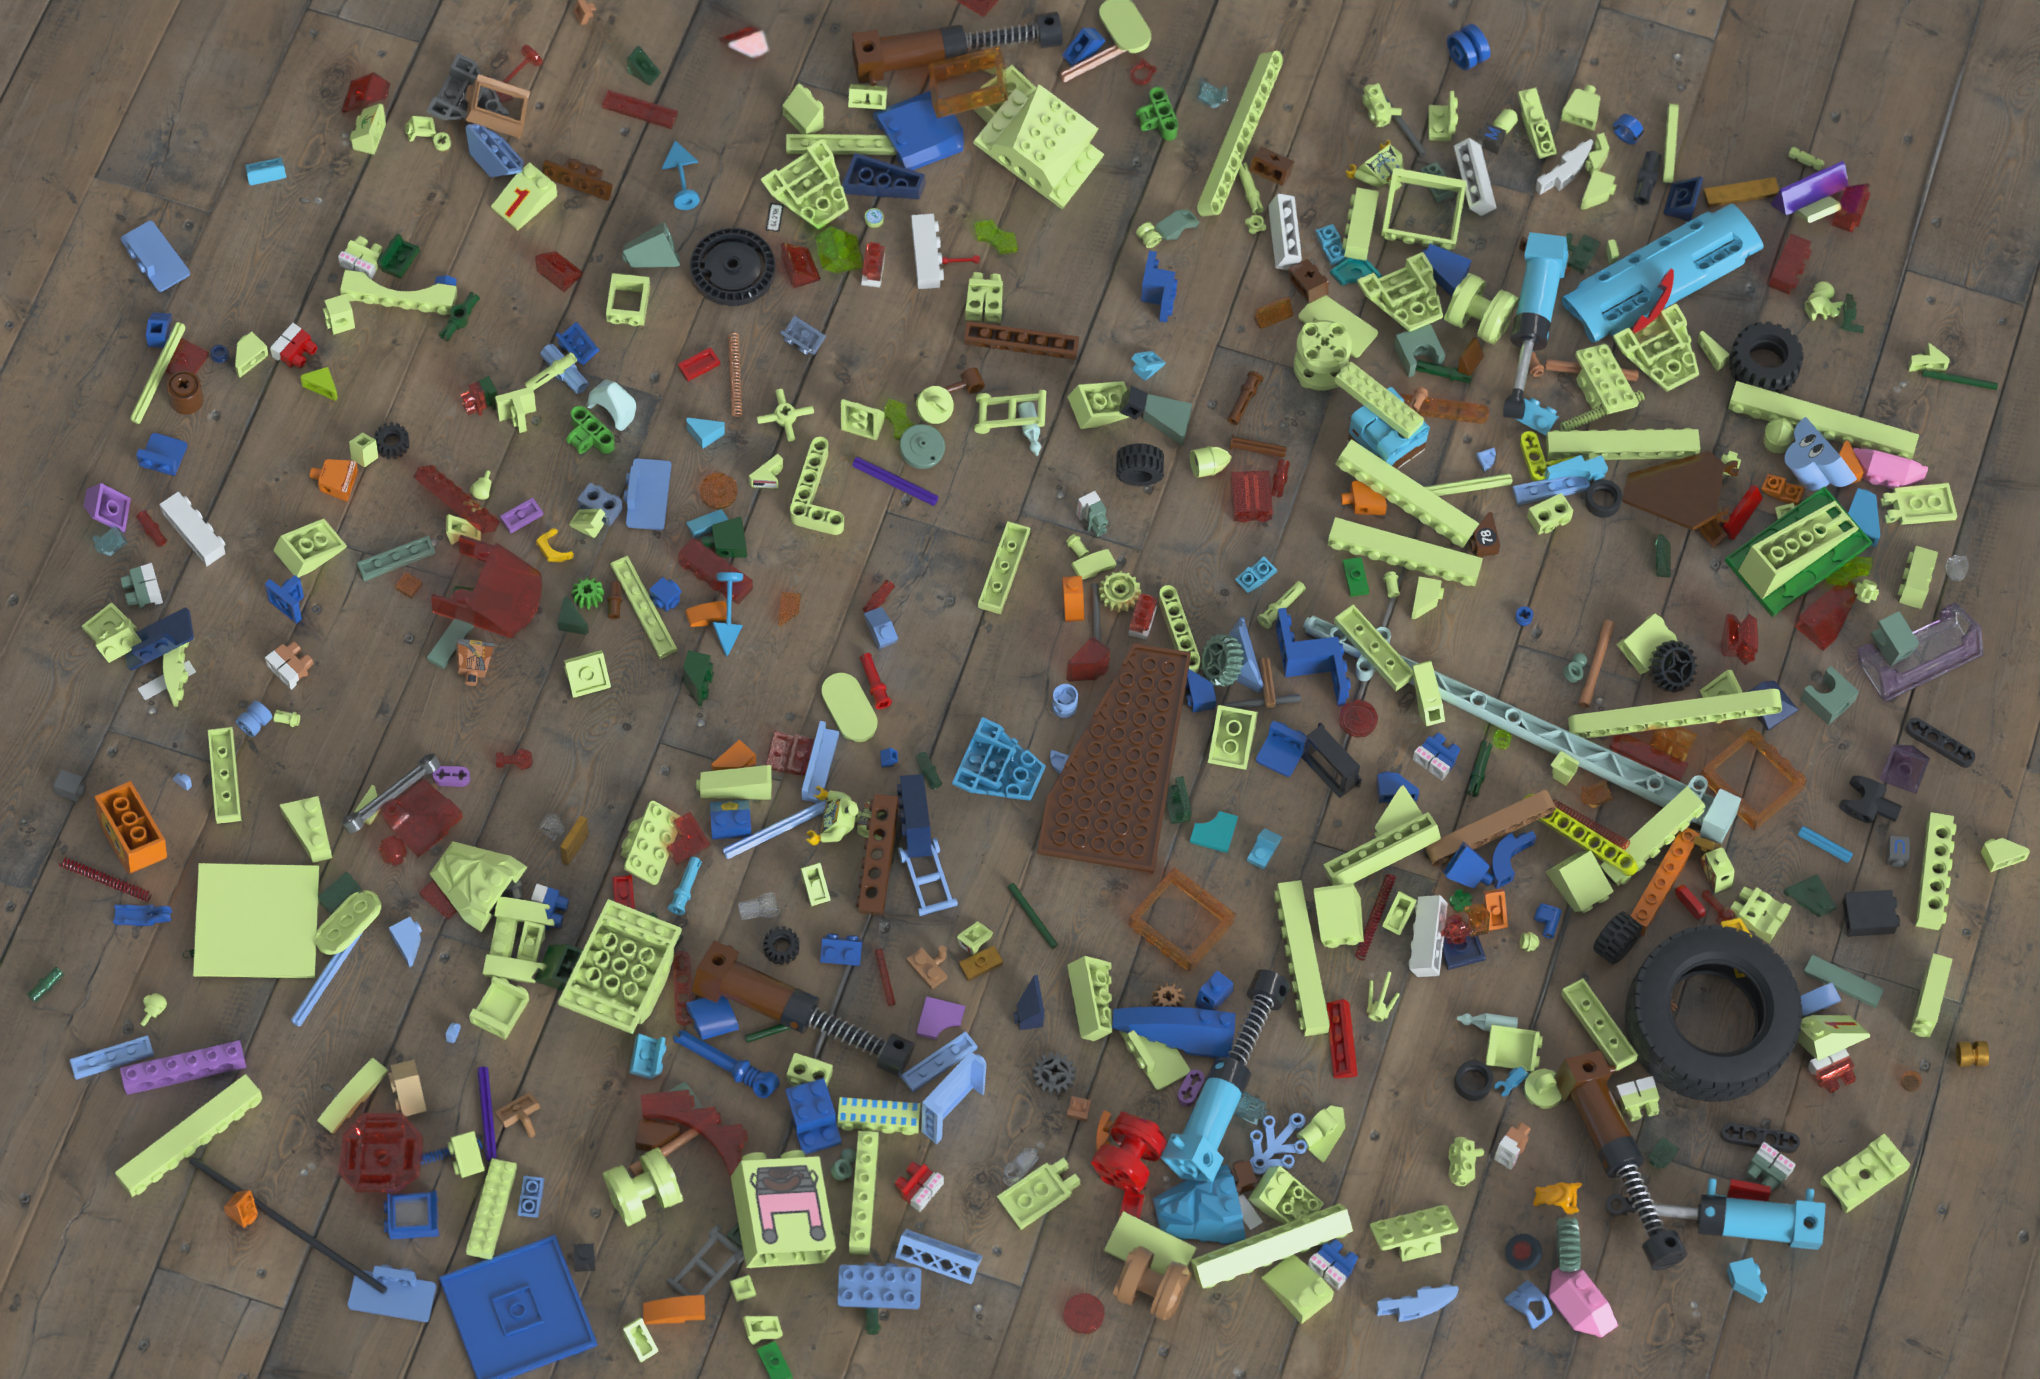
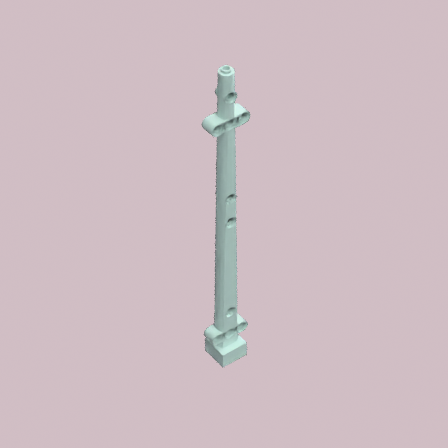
M1314 615L1311 618L1307 617L1303 625L1305 633L1317 639L1342 637V639H1339V643L1343 644L1344 652L1358 658L1355 671L1357 679L1368 681L1372 678L1376 669L1336 625ZM1386 627L1377 628L1376 630L1390 644L1391 632ZM1400 655L1402 659L1412 668V670V665L1419 664L1411 659H1408ZM1361 668H1367L1368 671H1363ZM1434 670L1442 700L1555 755L1563 751L1579 761V767L1663 808L1688 786L1705 805L1702 815L1691 820L1702 826L1700 837L1722 844L1737 815L1741 798L1722 789H1719L1714 798L1705 794L1708 782L1703 776L1693 777L1689 785L1683 784ZM1414 679L1409 684L1415 686ZM1474 702H1480L1481 705H1476ZM1510 718H1514V719H1516L1517 721L1512 722V721H1510L1509 719H1510ZM1650 785H1656L1658 788H1652ZM1694 786H1700L1702 789L1698 790Z

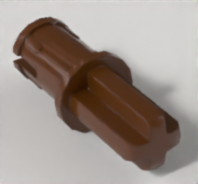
M617 581L610 583L609 597L607 598L609 603V619L620 618V604L622 603L621 583Z

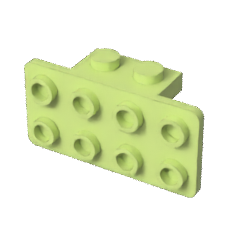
M1327 295L1308 303L1298 316L1299 320L1305 324L1318 320L1342 323L1351 337L1352 349L1350 355L1358 358L1378 336V331Z
M1602 344L1576 352L1575 356L1582 367L1576 378L1577 384L1582 389L1586 401L1592 409L1598 408L1602 404L1606 413L1611 414L1638 406L1639 401L1608 345Z
M650 801L643 817L631 822L628 828L629 834L622 843L621 847L623 849L620 855L626 858L624 869L651 885L658 884L682 823V817L661 804Z
M1135 1030L1130 1033L1119 1031L1126 1042L1127 1049L1130 1053L1134 1054L1139 1068L1144 1070L1156 1090H1161L1186 1077L1190 1072V1068L1176 1047L1172 1049L1166 1047L1167 1044L1155 1041V1043L1148 1041V1038L1137 1035Z
M1442 1205L1386 1220H1379L1371 1223L1370 1229L1381 1250L1399 1247L1400 1258L1404 1262L1440 1253V1236L1457 1232L1458 1226L1448 1206Z

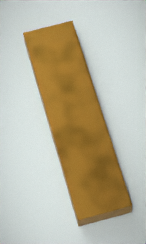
M1776 177L1705 188L1703 193L1707 206L1715 207L1775 197L1779 192Z

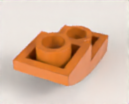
M1767 474L1761 491L1775 499L1788 504L1794 503L1797 506L1800 504L1805 489L1802 486L1786 483V478Z
M717 601L686 609L685 613L690 627L708 626L710 621H726L727 605L725 601Z
M1105 1110L1097 1129L1096 1151L1101 1145H1111L1108 1132L1113 1122L1111 1121V1113Z

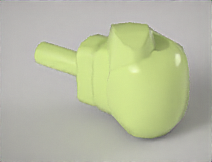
M486 471L484 477L479 478L478 481L472 484L470 493L474 498L481 500L489 498L491 481L489 480L490 471Z
M154 993L144 998L143 1002L146 1007L144 1011L147 1014L140 1024L145 1026L151 1016L156 1018L166 1008L167 1001L162 995Z

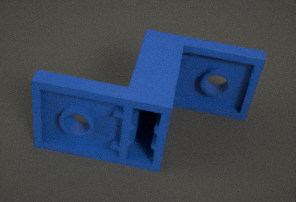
M1278 608L1275 627L1285 677L1331 672L1337 706H1344L1346 698H1349L1351 684L1350 679L1346 678L1347 663L1346 660L1343 661L1342 659L1344 647L1342 643H1339V638L1330 637L1295 642L1294 632H1290L1289 627L1291 626L1290 614L1287 615L1286 608Z

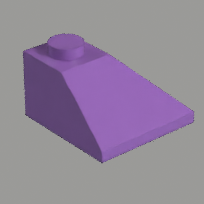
M100 483L86 490L84 508L93 519L124 533L131 498Z

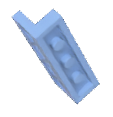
M824 721L819 723L802 787V800L814 803L821 802V800L813 796L821 793L815 787L820 786L824 789L826 787L839 738V731L826 729V722Z
M905 1229L901 1235L895 1258L972 1284L977 1268L981 1263L982 1255ZM903 1245L912 1247L914 1254L908 1256L901 1253ZM930 1253L934 1260L929 1263L925 1262L920 1254ZM943 1259L950 1260L953 1267L945 1269L939 1261ZM962 1266L972 1268L970 1277L962 1275L959 1268Z

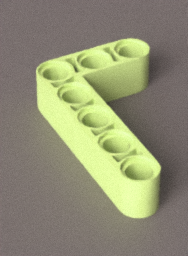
M816 437L811 442L790 506V520L797 526L838 535L844 530L843 514L839 511L812 505L828 457V441L823 437ZM801 496H807L808 498L802 499V498H800V497H801ZM801 512V513H803V514H801V515H796L795 513ZM814 517H820L821 519L815 520V519H813V518H814Z
M1165 585L1159 592V605L1175 650L1191 652L1190 662L1195 663V665H1189V669L1198 673L1200 656L1179 596L1173 586ZM1164 596H1170L1172 598L1166 599L1164 598ZM1175 612L1177 613V615H1171L1169 613ZM1176 629H1182L1183 631L1177 632ZM1186 645V646H1188L1189 648H1188V649H1184V648H1182L1181 646Z

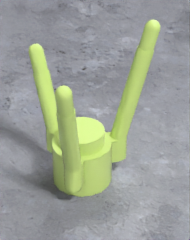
M1390 971L1387 972L1379 1001H1375L1374 1004H1372L1373 981H1369L1366 1013L1374 1021L1382 1022L1384 1019H1387L1390 1010L1399 997V993H1396L1388 1007L1385 1008L1386 1005L1383 1003L1391 976Z

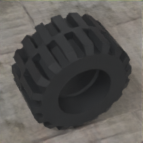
M1143 443L1129 444L1121 447L1116 454V477L1121 482L1133 486L1156 484L1164 477L1163 451L1156 446Z
M1622 911L1615 915L1601 931L1594 943L1593 950L1610 964L1614 965L1637 942L1642 933L1643 926L1625 911Z

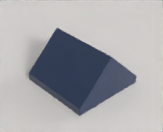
M1699 176L1673 182L1663 213L1671 217L1691 221L1703 177Z

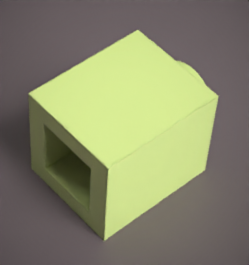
M361 433L349 442L351 460L356 461L363 467H366L378 458L376 440L365 433Z

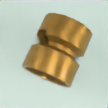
M1970 1041L1957 1042L1956 1062L1958 1067H1971L1972 1064L1975 1067L1988 1066L1989 1048L1987 1041H1974L1973 1044Z

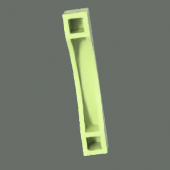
M345 270L340 289L341 295L346 294L349 301L382 304L386 307L395 306L406 310L416 309L421 312H436L441 315L450 314V310L455 306L457 300L456 286L436 284L418 291H396L378 285L363 272Z

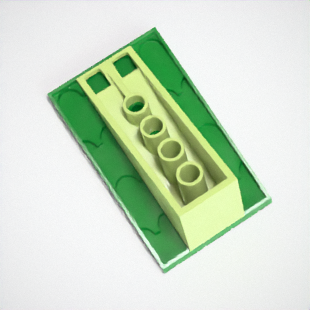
M1823 486L1727 556L1724 561L1767 610L1770 616L1773 617L1814 588L1822 580L1843 567L1851 559L1862 553L1871 545L1872 541L1826 487Z

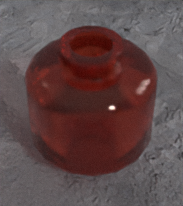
M395 835L381 840L382 844L379 846V852L384 863H392L393 866L403 863V858L408 854L403 840L396 838Z

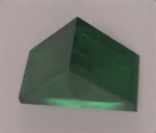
M637 46L628 56L627 72L645 84L651 85L661 74V71L640 46Z
M568 596L564 597L558 618V629L560 631L586 635L589 633L588 624Z

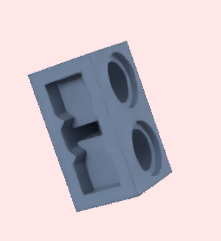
M592 483L588 484L577 499L578 509L580 510L601 509L605 513L602 522L609 527L623 510L622 501L617 495H611L601 486H595ZM608 506L613 507L612 509H605Z

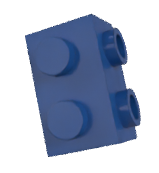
M577 322L571 325L563 334L559 332L555 334L559 339L557 341L564 350L567 349L569 353L572 352L577 362L582 365L586 364L600 351Z
M827 933V936L822 938L820 962L860 966L863 940L855 935H847V938H840L839 934Z

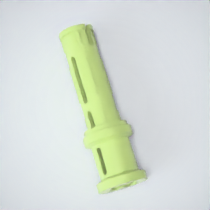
M1297 581L1276 603H1271L1263 614L1257 616L1259 623L1264 628L1270 629L1272 623L1277 618L1278 608H1287L1306 590L1305 585Z

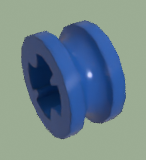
M1526 606L1520 607L1516 612L1515 620L1521 626L1529 625L1533 619V611ZM1524 613L1525 616H1528L1527 619L1521 617V614Z

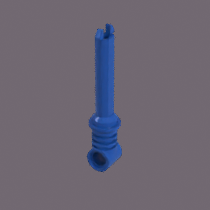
M679 1030L680 1038L673 1035L675 1043L730 1072L734 1082H741L753 1088L754 1093L760 1098L769 1097L780 1086V1080L773 1072H761V1070L750 1065L748 1060L737 1061L687 1033V1031Z

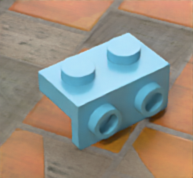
M1532 397L1529 400L1524 398L1525 413L1523 420H1516L1547 436V432L1551 431L1556 420L1560 417L1556 415L1557 411L1549 406L1546 409L1539 406L1541 402Z
M638 1034L635 1038L629 1073L650 1080L660 1075L663 1069V1063H661L662 1056L666 1051V1038L654 1039Z

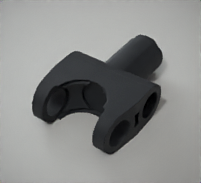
M1852 776L1849 783L1861 794L1862 799L1851 801L1843 799L1839 804L1840 809L1849 816L1864 823H1872L1876 814L1896 822L1902 806L1883 798L1887 790L1886 786L1870 778Z

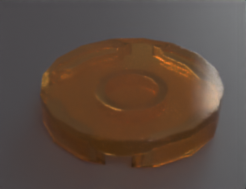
M720 472L706 476L699 488L700 498L703 503L714 509H724L732 505L738 494L735 480L731 476Z

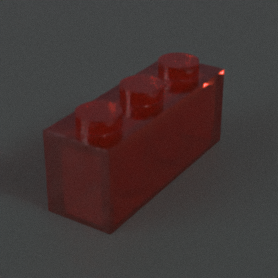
M1790 234L1768 287L1788 295L1792 288L1796 289L1799 282L1797 276L1798 274H1803L1806 266L1804 261L1805 259L1809 260L1813 251L1810 249L1811 241Z

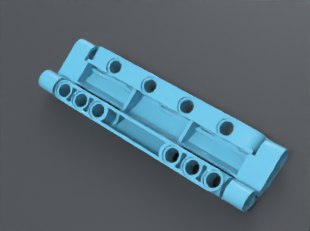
M1730 203L1714 213L1706 212L1583 280L1577 289L1563 296L1561 300L1565 309L1584 324L1588 339L1595 343L1608 334L1615 335L1632 327L1641 315L1647 318L1663 292L1657 286L1670 268L1674 270V282L1670 297L1664 308L1743 265L1747 256H1751L1763 249V242L1747 217L1734 204ZM1735 239V241H1733V242L1727 244L1726 246H1724V247L1718 249L1719 247H1721V246L1725 245L1726 243H1728V242H1730V241H1732V240ZM1643 290V292H1641L1640 294H1638V295L1632 297L1631 299H1629V300L1623 302L1622 304H1620V305L1614 307L1613 309H1611V310L1605 312L1606 310L1612 308L1613 306H1615V305L1621 303L1622 301H1624V300L1630 298L1631 296H1633V295H1635V294H1637V293H1639L1640 291Z

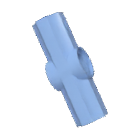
M548 344L540 352V356L549 366L552 365L553 361L564 357L554 344ZM575 363L565 369L563 374L556 375L575 394L582 393L589 385L588 381L577 370Z

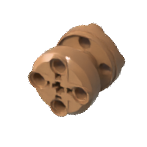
M1143 1246L1136 1247L1130 1251L1113 1295L1116 1296L1117 1301L1132 1306L1141 1291L1155 1297L1150 1314L1163 1321L1170 1319L1179 1306L1192 1272L1189 1271L1187 1265L1175 1261L1170 1263L1165 1275L1151 1270L1154 1252Z

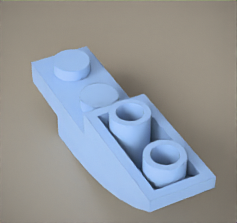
M1449 1284L1442 1285L1440 1288L1425 1286L1417 1290L1415 1298L1404 1296L1398 1300H1393L1392 1298L1381 1299L1377 1302L1376 1306L1377 1316L1397 1314L1398 1322L1426 1316L1450 1303L1457 1296L1458 1286L1452 1287Z

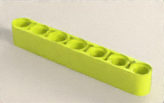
M1529 794V795H1527L1526 797H1524V799H1525V798H1528V797H1530V796H1532V795H1534V794ZM1556 808L1551 817L1538 819L1584 850H1591L1595 857L1622 874L1632 876L1637 872L1638 864L1632 855ZM1564 822H1568L1565 828H1561ZM1579 832H1584L1582 837L1576 838ZM1600 842L1597 847L1592 848L1593 843ZM1615 851V855L1608 858V854ZM1631 861L1629 867H1623L1626 862Z

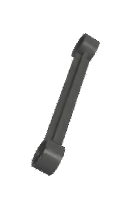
M430 753L422 757L418 761V766L358 812L347 815L341 822L348 833L358 831L364 826L365 820L422 776L436 771L441 765L436 755Z

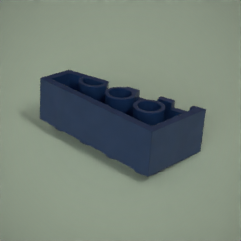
M854 153L842 187L844 193L849 195L920 200L926 182L925 174Z
M924 775L900 776V784H897V796H901L898 797L899 809H903L900 811L901 822H904L902 824V835H906L908 858L932 856Z

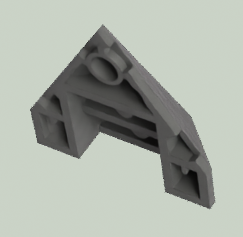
M459 53L457 54L445 83L437 97L434 96L426 113L441 120L466 119L469 103L465 100L467 87L473 84L478 74L482 75L478 69L479 66L474 60ZM480 86L477 107L503 116L509 115L507 109L501 104L496 92Z

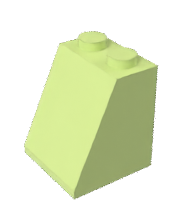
M1591 850L1577 852L1545 871L1574 912L1582 911L1585 913L1593 908L1592 905L1594 903L1606 901L1609 899L1608 895L1614 892Z
M1354 884L1314 888L1320 937L1324 946L1336 948L1343 944L1356 945L1358 942H1364L1361 898Z

